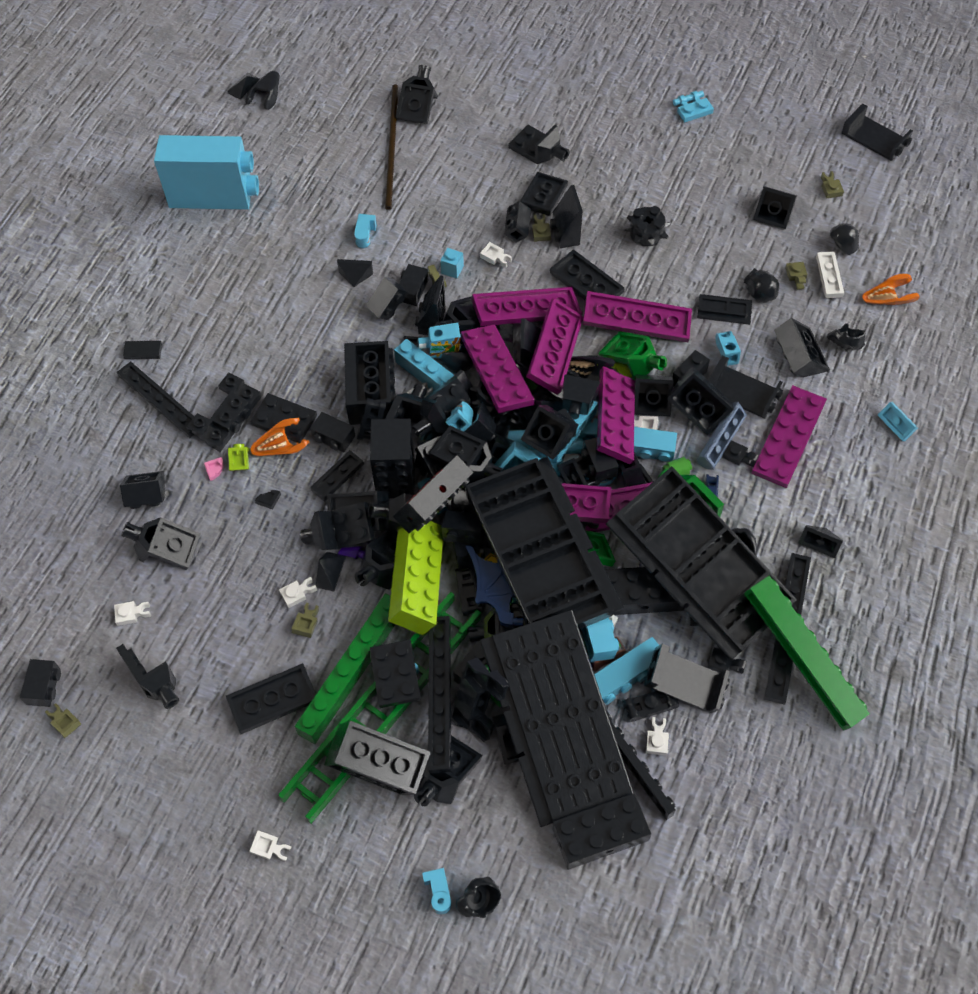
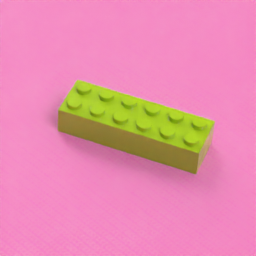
M433 521L424 525L418 532L415 529L411 533H408L404 528L398 529L388 621L421 635H424L433 628L437 621L443 536L442 526Z

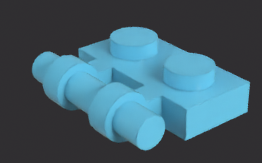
M693 91L689 95H681L673 100L674 106L680 105L677 112L684 123L713 113L714 108L708 99H700L704 97L703 91Z

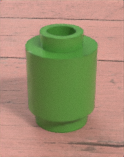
M685 457L666 462V465L662 466L663 471L672 466L680 475H689L690 470H692L690 460Z

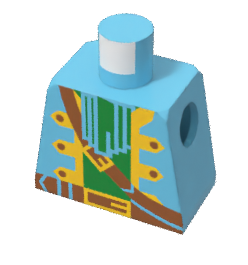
M458 323L430 327L428 337L418 338V348H428L431 358H440L443 352H459L461 336Z

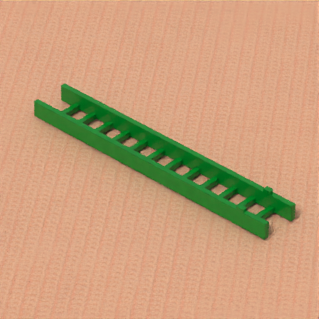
M450 592L440 603L437 609V617L450 616L446 611L455 601V594ZM476 610L464 625L450 616L451 624L459 629L458 633L451 640V654L465 639L468 632H470L468 627H474L481 619L480 611ZM415 633L410 639L412 649L414 650L415 647H418L429 655V647L421 642L427 633L424 635ZM417 664L419 673L422 674L418 680L421 692L429 682V668L426 670ZM374 681L339 724L353 721L365 726L356 717L366 708L384 721L376 731L386 734L412 702L396 705V708L387 717L369 703L377 694ZM339 724L278 795L280 800L285 803L292 793L298 789L302 792L301 795L311 803L314 801L316 804L305 816L310 824L313 823L351 777V775L342 772L335 781H332L315 768L324 756L327 757ZM310 772L330 786L321 798L301 784Z

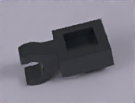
M731 440L722 458L737 465L744 462L754 467L758 454L748 452V447Z
M714 647L708 668L718 672L729 671L730 669L743 674L747 661L742 659H733L731 661L721 649Z

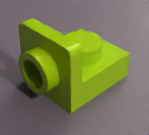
M233 444V448H228L229 471L249 470L248 452L250 450L244 444Z

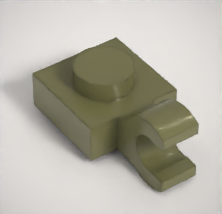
M804 262L786 263L785 269L789 281H795L797 290L804 289L803 283H806L808 275Z

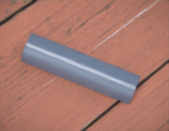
M733 402L734 410L718 424L698 456L697 462L703 468L714 470L730 441L746 418L747 414L739 402Z

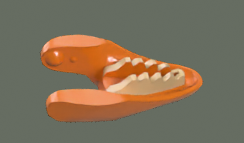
M897 274L865 292L862 298L868 304L902 305L915 302L920 296L918 293H912L898 298L895 287L911 282L912 277L909 274Z
M289 418L277 423L253 443L250 448L251 453L255 456L292 454L302 450L309 443V440L302 439L301 443L293 445L288 441L285 434V427L291 426V424L297 425L300 419Z

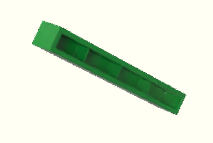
M768 576L744 593L843 731L852 728L870 714L866 704L857 697L853 686L841 675L840 668L833 664L827 650L817 642L815 634L806 627L804 619L799 613H796L791 601L782 594L778 583Z
M387 593L384 594L294 726L297 734L309 742L317 743L372 661L370 647L382 645L396 625L388 621L391 596Z

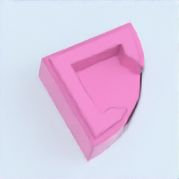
M222 457L204 463L210 481L216 479L223 471L224 462Z

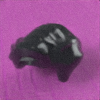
M845 323L841 329H835L828 333L827 338L843 349L859 350L865 346L866 331L851 329Z
M490 877L473 879L466 887L464 895L456 900L457 911L465 917L486 918V915L492 913L500 902L501 892L499 886Z

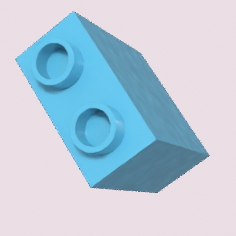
M159 135L154 163L169 208L249 210L251 196H258L259 179L257 175H250L254 168L252 151L244 150L242 137Z

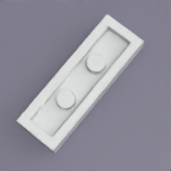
M818 252L816 259L825 298L843 297L844 290L835 252Z

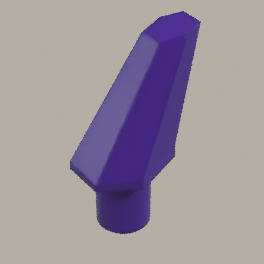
M361 546L341 548L338 554L362 559L364 551Z

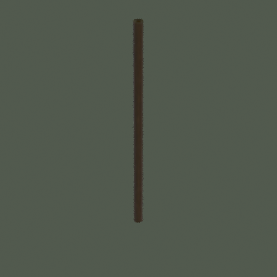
M397 84L392 85L385 198L386 210L392 209L398 104Z

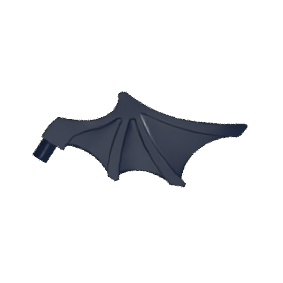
M466 546L477 576L475 603L477 605L485 603L494 608L502 626L513 628V626H524V619L515 618L514 613H511L510 604L513 594L498 562L486 561L476 554L473 547Z

